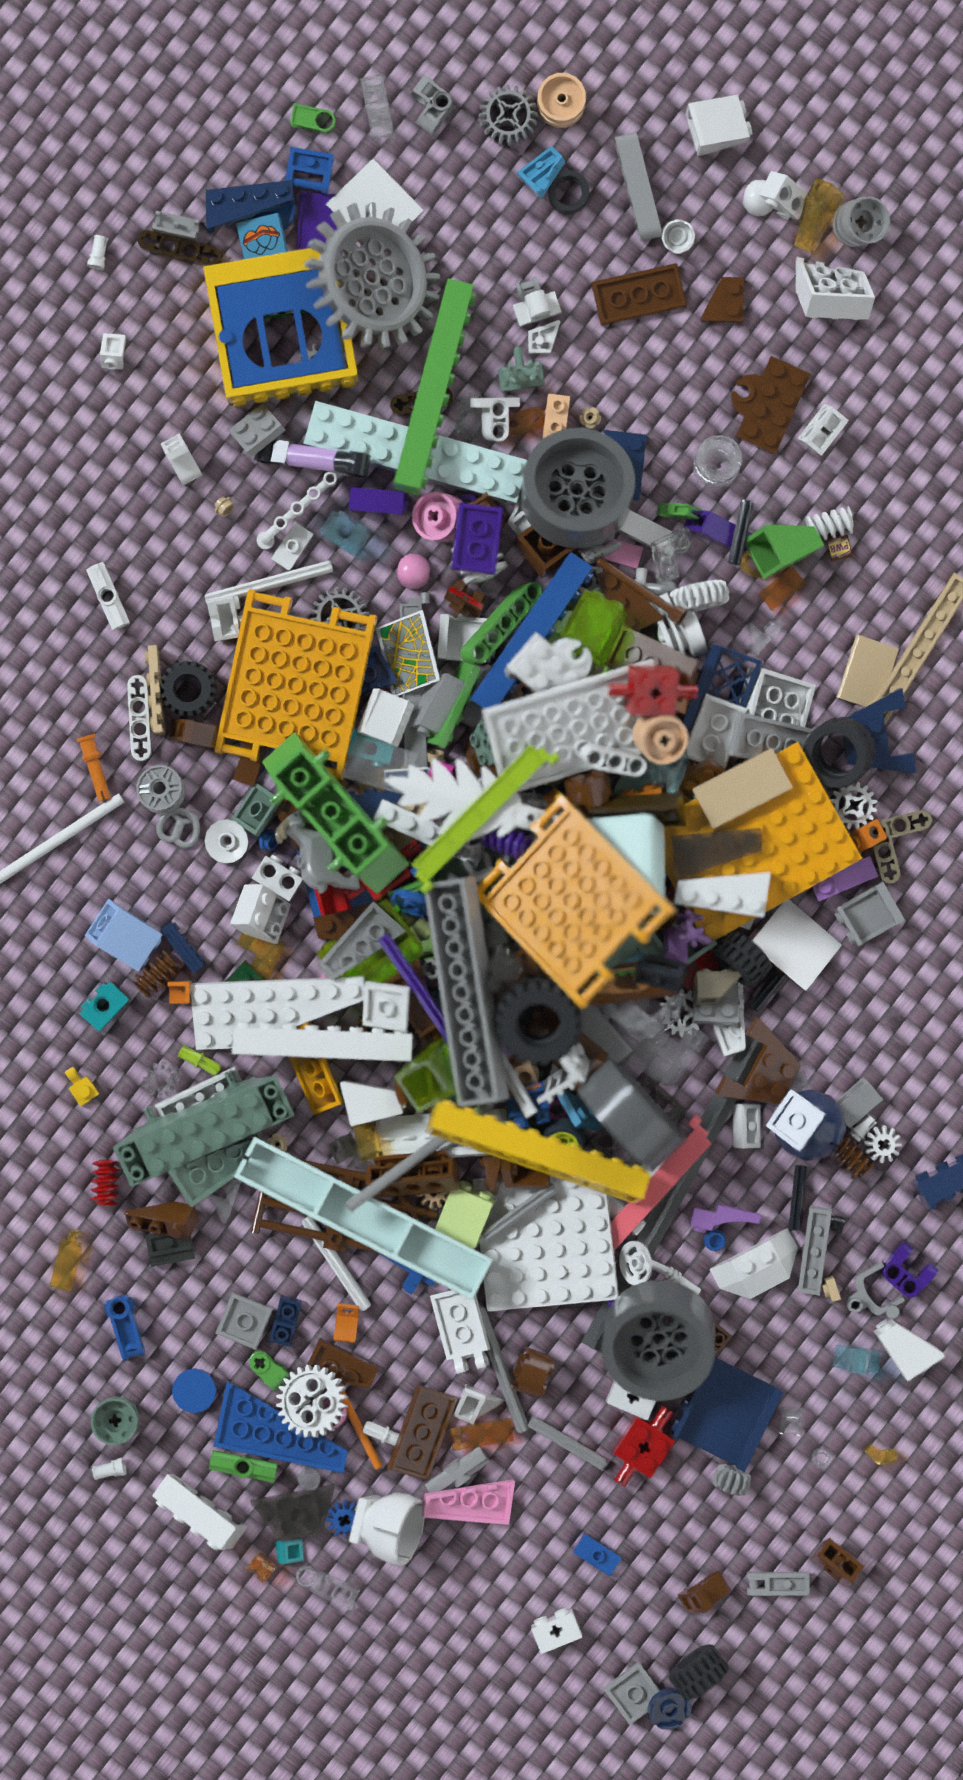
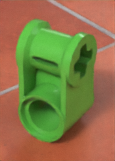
M256 1351L251 1355V1369L273 1391L276 1392L279 1386H282L284 1378L288 1379L290 1377V1373L278 1362L274 1361L266 1352ZM263 1357L264 1366H256L255 1358L261 1359Z

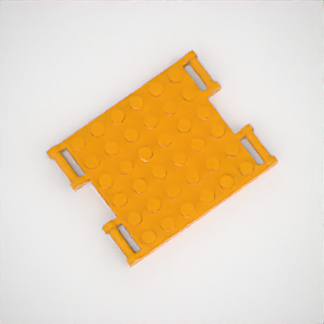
M249 589L218 730L215 753H228L250 758L251 761L258 762L261 754V745L278 748L289 736L296 732L316 756L324 749L329 751L331 756L327 760L338 762L337 768L325 767L337 780L342 781L345 775L347 756L377 616L371 614L369 616L341 611V608L333 607L329 624L290 616L289 612L293 601L291 597L285 596L280 598L257 593L256 590ZM254 602L282 607L281 613L253 608ZM341 619L367 625L366 631L337 626L338 621ZM230 738L253 743L252 750L225 744V739Z
M559 793L555 797L556 801L537 822L533 821L532 825H530V828L540 838L512 868H510L506 861L500 858L496 862V867L477 886L480 903L581 1008L585 1009L589 1005L590 999L603 985L615 977L614 973L604 965L605 961L631 933L645 944L650 939L649 936L668 915L671 916L676 910L591 825L569 800ZM563 807L565 810L545 831L543 827ZM503 872L505 876L486 896L484 892ZM659 905L662 910L641 930L638 926ZM598 970L601 974L599 978L583 995H580L578 993L580 988Z

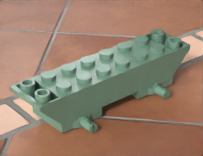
M230 1070L229 1073L226 1072L224 1074L229 1083L225 1090L185 1110L156 1117L152 1106H148V1109L145 1107L143 1111L148 1121L144 1125L133 1129L130 1135L113 1147L130 1186L138 1185L247 1136L253 1135V1137L261 1139L263 1138L261 1130L295 1116L277 1076L252 1077L245 1081H237L233 1070Z

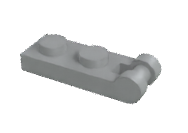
M747 1572V1579L749 1580L747 1595H810L809 1572ZM758 1580H764V1587H758Z

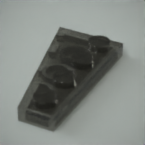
M761 828L671 835L675 880L762 851Z

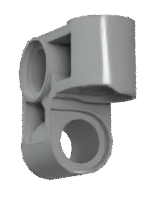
M424 75L410 94L417 101L426 105L415 123L429 134L434 135L451 112L452 99L448 92ZM440 99L448 101V104L443 108L436 105Z

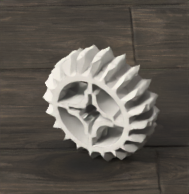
M723 580L694 583L673 590L670 593V601L672 605H680L687 611L693 609L694 612L727 603L729 601V589Z

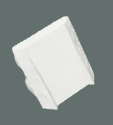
M373 689L357 733L398 748L406 725L410 721L414 704L409 700L402 699L381 689Z

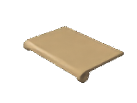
M856 635L836 698L864 707L873 703L892 672L899 648Z

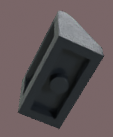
M646 953L636 965L635 982L679 993L689 964Z

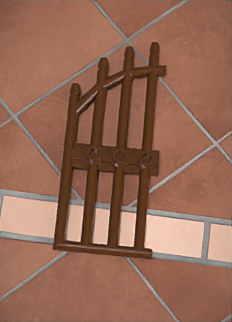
M298 1159L326 1174L338 1176L337 1180L357 1190L360 1181L366 1182V1173ZM259 1191L251 1233L259 1234L260 1228L321 1240L324 1241L323 1248L345 1252L346 1246L377 1252L327 1226L326 1232L262 1219L265 1206L296 1213L301 1212L276 1199L268 1198L265 1193ZM405 1195L395 1196L399 1202L374 1198L399 1212L408 1213L409 1217L421 1222L419 1216L437 1218V1211L414 1206Z

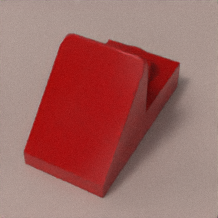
M712 948L689 964L682 983L687 990L693 987V979L696 972L704 969H710L712 972H715L720 968L713 956Z

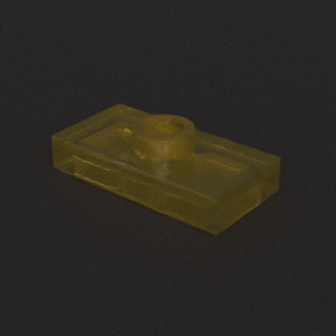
M375 1121L353 1126L362 1162L382 1156L383 1152Z

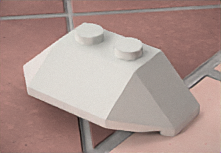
M788 1228L710 1268V1271L720 1289L751 1299L790 1278L798 1247Z

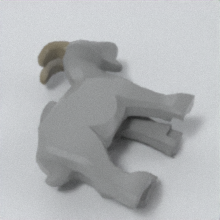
M301 810L289 815L277 827L275 836L278 843H282L283 839L287 838V833L299 845L300 855L298 856L297 865L298 868H301L302 879L308 886L317 889L319 893H324L327 885H332L335 888L359 889V877L353 875L351 870L340 874L337 870L332 873L327 866L334 861V850L328 845L327 840L319 831L305 828V824H310L311 822Z

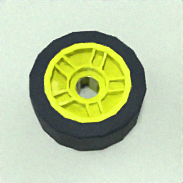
M558 1118L547 1124L543 1134L544 1138L548 1139L549 1136L556 1137L562 1140V1144L568 1146L576 1144L584 1149L585 1131L583 1128H576L571 1119Z

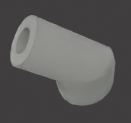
M668 581L665 585L645 583L644 587L656 595L667 593L670 597V593L677 588V585L672 581Z

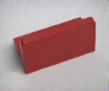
M339 867L337 871L342 874L341 867ZM327 885L324 893H319L317 889H314L321 916L352 909L347 897L348 893L345 894L344 888H335L332 885Z

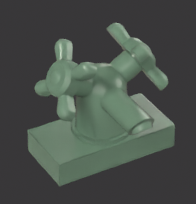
M519 346L513 350L516 367H514L513 363H510L508 368L501 367L498 369L501 393L545 386L542 363L537 361L534 364L532 360L527 361L528 365H524L522 348Z

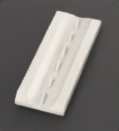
M492 1109L485 1114L498 1118L497 1122L503 1124L507 1122V1110ZM429 1114L393 1116L376 1120V1156L414 1153L436 1137L425 1133L430 1118ZM450 1141L436 1150H447L451 1158L489 1155Z

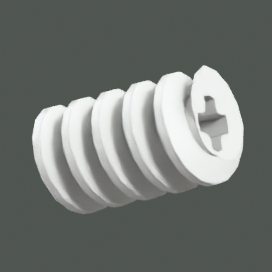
M849 506L847 507V513L844 508H839L838 514L835 510H831L830 517L826 512H822L821 519L818 514H814L813 521L809 516L805 517L806 526H814L817 533L822 535L824 540H827L828 533L835 538L836 531H839L841 536H844L845 529L850 534H853L854 523Z

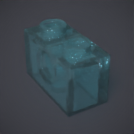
M333 510L318 533L352 557L357 558L371 537L367 533L369 529L359 522L356 525L350 522L349 519L351 517L341 510L338 513ZM348 527L352 530L349 538H342L340 536L342 528Z

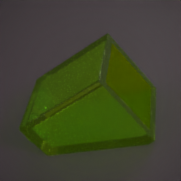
M585 589L560 633L561 639L567 638L580 641V647L575 648L573 652L580 656L582 649L587 647L590 651L592 662L604 667L605 661L627 616L625 608H623L624 605L616 600L609 601L605 599L604 595L598 591L593 590L590 592Z
M444 1037L428 1045L394 1076V1079L418 1113L453 1096L456 1092L449 1045Z

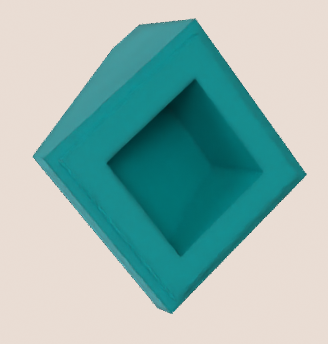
M301 1538L278 1540L275 1542L278 1563L285 1565L304 1561Z

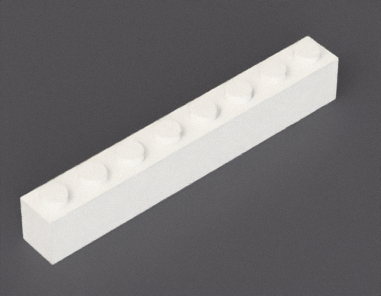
M238 1023V1027H233L232 1054L411 1061L412 1034H408V1030H394L393 1034L385 1033V1029L372 1028V1033L363 1032V1028L350 1027V1032L341 1031V1027L327 1026V1031L318 1030L319 1026L305 1025V1030H296V1025H283V1029H274V1024H260V1028H251L252 1023Z

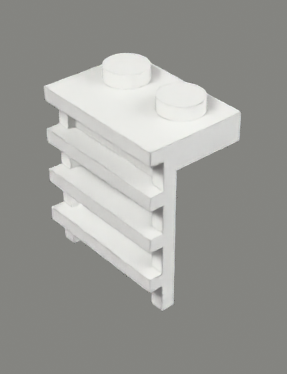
M580 1043L572 1046V1051L568 1055L561 1054L560 1062L564 1066L562 1069L542 1080L544 1086L547 1084L545 1094L537 1098L539 1104L546 1099L550 1103L553 1101L556 1093L561 1096L564 1094L566 1087L569 1086L570 1089H573L576 1081L580 1080L583 1083L586 1080L590 1060L585 1055V1051Z

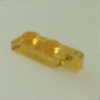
M70 1229L68 1239H62L49 1287L72 1291L82 1252V1243L77 1242L79 1230Z

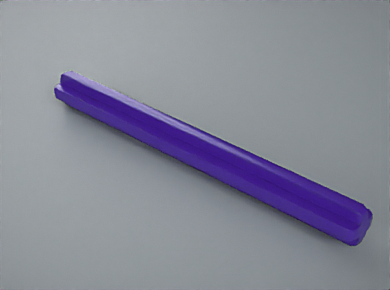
M389 934L383 935L378 940L380 945L448 1043L444 1014Z

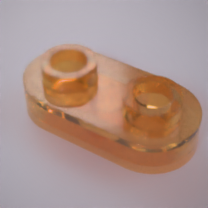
M532 407L509 414L508 435L516 437L541 429L545 423L544 411L538 407ZM534 414L539 416V420L536 422L531 420V416ZM516 421L518 423V426L516 428H512L510 426V422Z

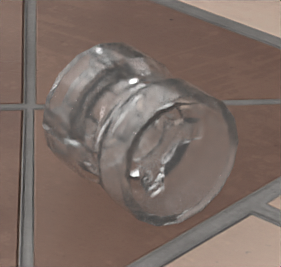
M303 1467L298 1477L299 1485L305 1490H314L320 1483L321 1472L316 1467Z

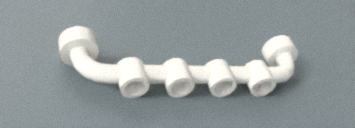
M337 472L325 473L322 482L316 487H310L307 490V495L302 500L293 502L290 510L284 516L277 517L272 527L257 536L258 546L263 550L271 549L275 543L274 536L279 531L286 530L288 523L296 516H301L304 513V509L311 502L318 501L321 493L328 487L334 486L341 475H351ZM328 476L334 477V481L332 483H328L326 481V478ZM315 490L318 492V495L313 498L310 496V492ZM299 505L301 506V511L294 512L293 508ZM279 520L285 521L283 527L277 526Z

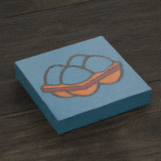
M280 213L236 223L244 259L288 252Z

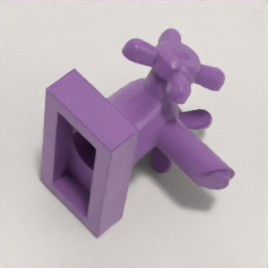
M685 909V914L679 913L677 915V918L685 919L684 923L678 928L671 926L663 930L665 958L686 963L688 960L687 944L689 941L693 947L697 945L696 941L703 944H710L712 941L711 937L702 934L704 931L702 927L694 929L695 920L702 921L703 916L696 915L689 909Z

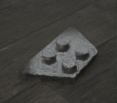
M335 1484L252 1499L250 1502L253 1508L260 1514L262 1520L270 1527L278 1541L322 1533Z

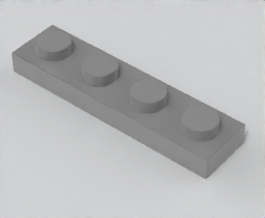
M810 1205L798 1292L820 1296L832 1209Z

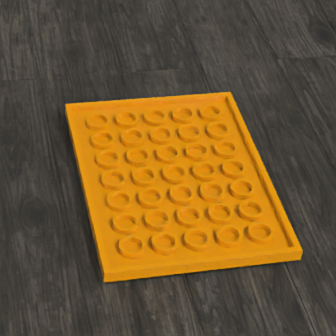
M798 742L776 753L793 788L714 829L709 823L698 799L695 798L684 804L686 826L664 827V870L675 890L677 880L770 872L765 913L862 859ZM684 905L686 909H689L696 915L703 916L702 921L695 920V926L697 928L702 927L704 929L702 934L711 937L712 941L758 917Z

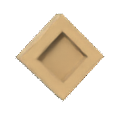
M834 1277L824 1278L825 1284L822 1285L825 1298L829 1297L832 1302L840 1300Z

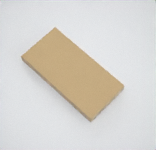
M770 748L692 790L714 829L793 787L775 752Z

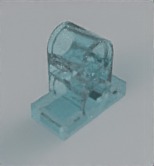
M686 749L679 759L669 764H656L642 754L641 757L646 761L647 768L640 775L641 778L645 781L667 785V793H677L688 766V750Z
M836 1344L833 1367L844 1368L850 1373L868 1375L869 1372L878 1373L881 1351Z

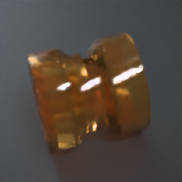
M259 1552L246 1569L250 1573L256 1571L257 1579L263 1583L277 1566L273 1562H268L265 1559V1555Z

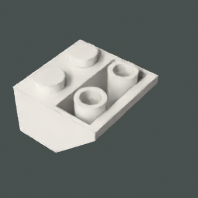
M263 884L244 885L230 924L246 935L277 944L291 904Z

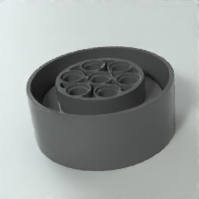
M569 428L550 434L534 447L525 464L521 487V504L525 517L539 535L556 545L568 548H587L603 543L615 535L627 519L635 488L633 465L624 449L615 440L601 432L586 428ZM569 471L573 475L565 476L563 472ZM585 474H592L594 478H586ZM555 487L558 488L560 491L554 493L550 490V488ZM573 490H578V491H580L582 494H580V495H575V494L572 493V491H573ZM594 493H601L604 497L598 498ZM565 506L569 510L566 512L561 511L559 507ZM588 509L591 513L584 514L581 512V510Z
M611 1058L577 1088L580 1096L601 1122L651 1171L656 1170L687 1141L680 1129L655 1100L627 1071Z
M654 1280L642 1282L628 1288L614 1300L605 1320L602 1356L608 1373L621 1388L640 1398L665 1401L689 1394L703 1383L712 1368L716 1334L713 1315L708 1305L698 1294L678 1283ZM665 1316H671L673 1318L666 1319ZM648 1317L651 1320H643L642 1318ZM684 1332L686 1335H679L678 1333ZM655 1334H662V1335H664V1336L659 1337V1336H656ZM634 1335H639L641 1338H635ZM669 1350H675L677 1352L671 1353L669 1352ZM651 1351L655 1354H648L646 1352Z

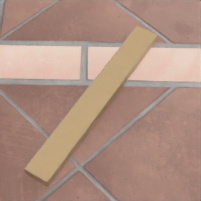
M956 573L952 574L873 702L894 692L898 688H902L903 694H905L963 601V578ZM894 710L883 712L885 724Z

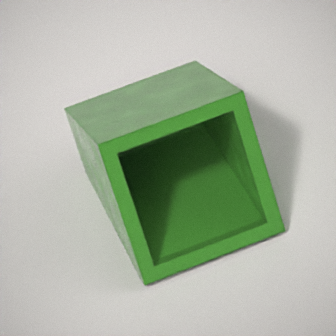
M765 525L746 538L745 546L763 579H766L805 559L822 548L824 544L814 526Z

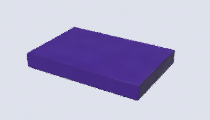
M459 503L451 570L489 575L496 574L503 508Z

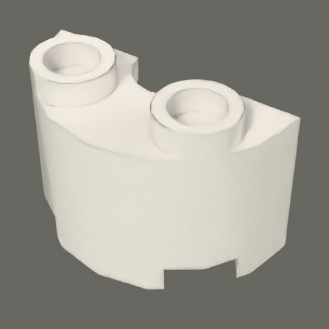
M230 596L207 600L214 641L238 638L242 615L238 616L237 609H240L239 597Z

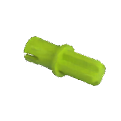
M186 1045L182 1046L178 1054L179 1058L194 1065V1068L197 1069L199 1067L214 1076L221 1069V1065L205 1057V1053L196 1052Z

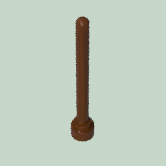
M603 558L597 559L596 564L600 568L667 612L670 621L679 625L687 615L685 608L680 605L672 606Z

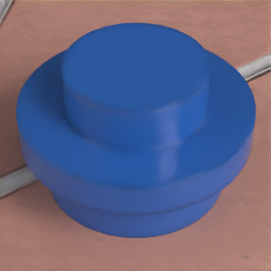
M267 829L261 834L259 843L262 850H274L277 847L278 842L274 830Z
M712 1229V1231L709 1230L705 1234L704 1244L711 1251H719L725 1246L726 1237L721 1230Z

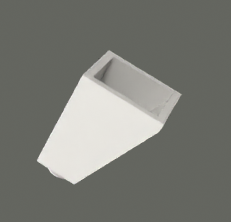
M738 95L688 104L686 118L697 156L749 141L752 129L750 122L745 121V104L743 100L739 101Z
M344 1080L340 1083L351 1126L403 1114V1108L407 1107L406 1104L399 1105L395 1089Z
M887 1319L881 1321L876 1325L877 1329L873 1331L907 1381L945 1357L937 1347L892 1319L890 1321Z

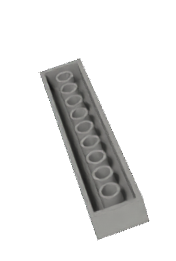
M475 877L432 883L434 887L427 894L425 893L458 1106L498 1102L508 1099V1085L500 1035L497 1034L496 1029L497 1015Z

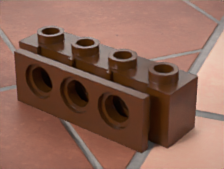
M447 1150L434 1151L372 1198L458 1191L459 1169L454 1158L450 1157ZM413 1153L374 1156L376 1165L367 1166L366 1187Z

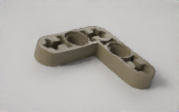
M919 810L879 821L882 828H884L888 843L874 845L872 849L879 876L884 883H895L900 877V869L892 838L927 829L932 822V817L927 811ZM918 814L927 818L924 826L921 827L920 823L913 824L914 829L910 830L911 826L907 818L908 816H911V820L918 819ZM898 819L906 823V829L903 832H898L894 828V823ZM871 827L869 829L870 836L877 839L878 835L873 834V830L876 828ZM882 846L890 849V856L886 859H882L878 855V850ZM893 860L894 864H889L890 870H895L896 875L892 876V880L884 876V873L887 872L886 865L881 867L880 862Z

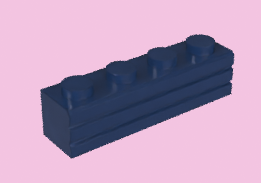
M169 922L160 931L191 972L195 974L205 966V960L201 955L198 956L196 954L197 950L192 944L189 945L187 936L179 932L180 927L177 923Z

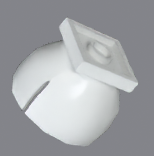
M393 1493L385 1497L372 1495L359 1498L349 1542L356 1544L365 1542L374 1556L391 1565L403 1567L411 1560L423 1532L425 1520L422 1517L423 1501L403 1493Z

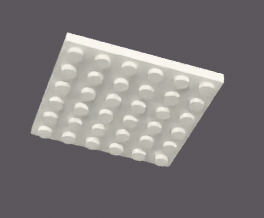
M551 1176L550 1183L556 1187V1194L491 1241H487L481 1234L479 1241L481 1254L492 1259L484 1276L487 1311L615 1300L619 1293L608 1195ZM502 1177L498 1194L492 1195L497 1199L483 1231L542 1188H505ZM484 1178L473 1179V1188L479 1191L486 1190L491 1193L485 1187Z

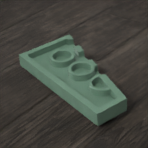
M252 1138L206 1154L167 1171L190 1207H193L234 1178L241 1161L245 1159L248 1162L249 1160L245 1154L253 1140Z

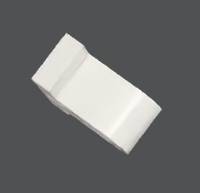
M544 290L534 291L527 294L523 302L513 305L519 327L561 314L555 291L547 294L544 293Z
M470 398V407L482 408V434L486 440L501 442L508 437L509 407H520V398ZM494 404H496L498 408L496 414L493 413ZM495 426L498 429V434L496 436L493 435V429Z
M180 433L161 443L168 460L183 486L202 476Z

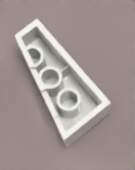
M761 872L677 880L674 903L764 917L771 873Z

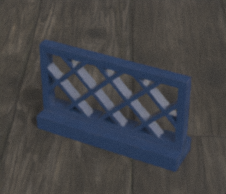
M712 641L696 682L698 693L694 694H697V698L691 699L687 712L681 719L686 729L693 728L705 694L711 695L715 693L716 697L719 698L717 692L730 687L734 698L727 701H736L737 705L745 707L763 661ZM723 652L733 655L736 663L723 668L720 661ZM736 657L742 658L743 660L738 661ZM747 661L755 663L753 672L744 676L740 664ZM718 665H720L721 670L716 671ZM737 666L742 677L730 682L725 671ZM723 672L727 684L715 689L712 680L715 675ZM751 677L749 683H747L746 679ZM744 680L747 687L746 691L736 696L731 685ZM740 698H742L741 704L738 702Z

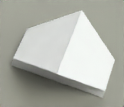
M466 1384L453 1416L474 1424L475 1420L505 1402V1400Z

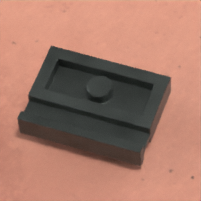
M154 1233L145 1235L151 1267L195 1259L191 1235L189 1239Z

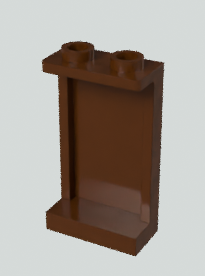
M546 1005L543 1009L538 1007L530 1017L533 1021L530 1024L525 1022L522 1029L536 1036L548 1035L560 1026V1015L549 1005ZM581 1031L578 1043L581 1044L585 1055L590 1060L586 1076L587 1080L601 1067L609 1054ZM554 1059L549 1060L559 1069L564 1067L560 1060L557 1062ZM580 1080L576 1081L573 1089L578 1093L577 1088L583 1083Z

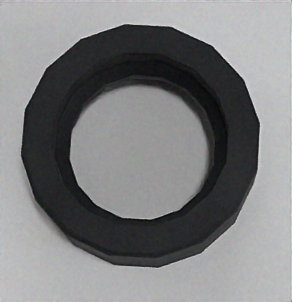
M572 170L561 171L548 188V201L552 208L561 214H576L588 202L589 184L585 177L578 172ZM564 180L575 181L581 188V198L573 205H564L556 197V188Z

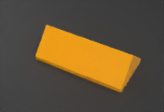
M311 1021L296 1026V1030H305V1025L312 1026ZM288 1056L313 1115L345 1102L327 1058Z

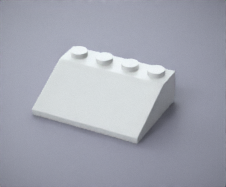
M748 667L746 675L752 673L755 667ZM760 668L745 708L748 709L746 713L805 727L816 685ZM751 677L746 679L747 683H749ZM745 682L741 694L745 693L747 687L745 685Z

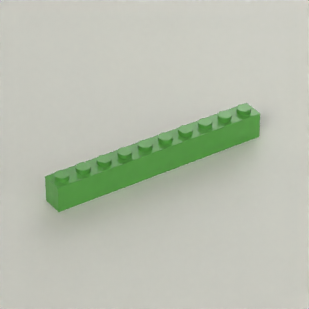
M449 278L447 280L394 480L393 489L419 496L421 489L426 488L428 476L424 475L426 468L431 469L434 457L430 455L431 449L437 446L439 435H435L437 427H442L444 415L441 414L442 407L447 408L450 396L446 394L448 386L452 387L455 374H452L453 366H458L460 354L457 353L458 346L463 347L466 335L462 333L463 327H468L471 313H467L468 308L474 305L476 293H473V284Z

